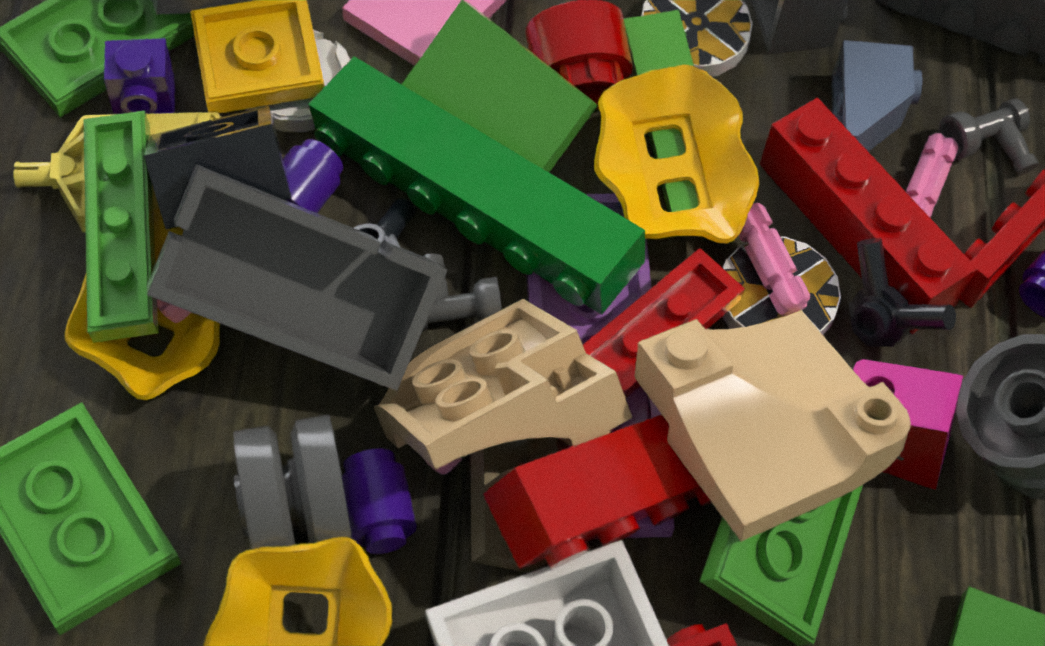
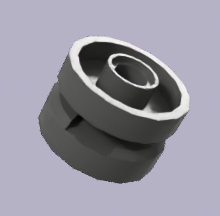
M1023 334L996 344L974 362L961 384L956 414L964 439L1009 488L1031 499L1045 500V334Z
M329 414L295 420L290 434L294 459L288 460V465H282L277 435L268 425L233 432L238 474L234 475L237 503L244 538H250L252 550L259 547L296 545L293 529H300L301 535L308 534L309 544L334 537L352 539L337 449Z

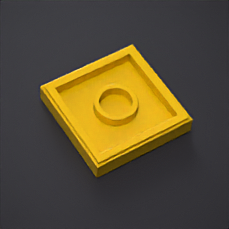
M255 0L191 10L208 112L223 113L314 98L325 87L307 0Z

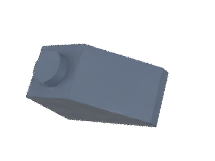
M844 40L832 73V113L867 151H870L901 127L910 104H918L922 90V72L914 70L913 46Z

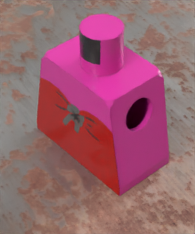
M865 359L857 361L853 369L857 376L868 387L883 382L906 408L910 417V428L903 450L883 472L936 490L952 430L963 376Z

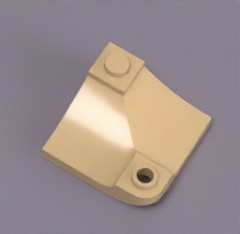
M525 299L500 310L419 354L409 362L398 391L389 388L380 404L374 406L386 437L397 448L405 444L410 445L435 469L478 450L528 438L558 437L570 447L609 434L613 428L632 418L616 371L585 353L576 329Z
M802 310L765 323L733 329H704L696 319L638 342L635 379L669 423L667 442L741 542L855 490L888 468L903 450L910 428V417L906 408L883 382L868 387Z

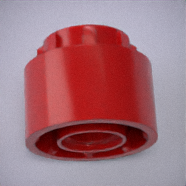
M577 0L558 4L537 14L526 26L528 50L596 104H598L599 98L604 91L619 81L627 79L632 73L633 66L623 14L620 8L612 3L601 0Z

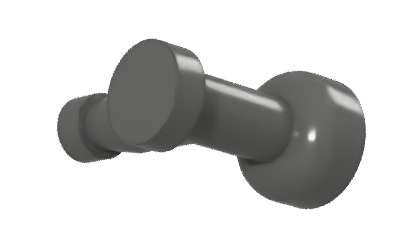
M1017 98L1005 101L1000 104L998 110L976 118L966 112H955L944 116L939 123V133L946 138H954L957 141L959 149L954 158L955 160H961L974 155L979 150L983 139L995 136L1003 151L1013 161L1012 166L1018 176L1032 171L1039 165L1034 154L1029 152L1025 139L1021 132L1029 127L1030 116L1025 104Z
M431 253L423 256L441 264L445 268L444 259L441 255ZM444 277L422 331L428 330V324L474 317H477L479 322L502 310L497 277L479 280L474 286L473 293L451 296L448 294L447 282Z

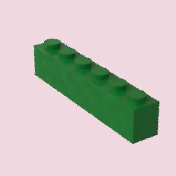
M355 56L308 104L316 129L314 135L317 141L332 149L338 157L344 154L361 165L365 173L381 185L391 183L401 189L425 213L434 214L437 212L455 224L459 232L473 243L482 244L485 242L503 253L505 259L519 272L526 275H531L534 272L550 282L563 299L575 306L585 304L602 315L645 263V230Z

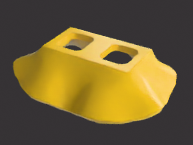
M690 65L651 70L621 80L604 91L598 101L601 112V129L594 158V171L598 178L614 192L620 201L624 218L643 228L646 239H661L672 236H703L717 243L727 244L734 241L744 227L748 213L757 196L759 176L758 169L741 140L740 129L743 123V113L738 100L732 93L706 71ZM671 128L681 132L686 151L683 155L662 159H654L649 156L644 138L646 133ZM679 181H690L693 183L699 203L696 208L675 212H666L661 208L657 192L659 185Z
M159 208L153 209L155 264L168 232L171 231L179 235L183 233L180 227L165 229ZM85 275L80 294L66 325L65 341L78 355L94 361L114 375L135 398L149 400L163 393L172 385L196 375L210 364L217 354L220 343V323L193 312L181 322L174 323L166 318L157 307L158 325L175 333L162 355L152 357L129 347L128 341L130 338L93 343L87 332V281Z
M334 537L314 544L259 547L239 554L232 561L227 575L225 593L219 611L206 636L204 646H382L392 624V605L386 589L371 567L367 555L353 539ZM300 592L324 595L329 602L326 631L322 634L291 633L286 631L282 624L283 605L286 594Z

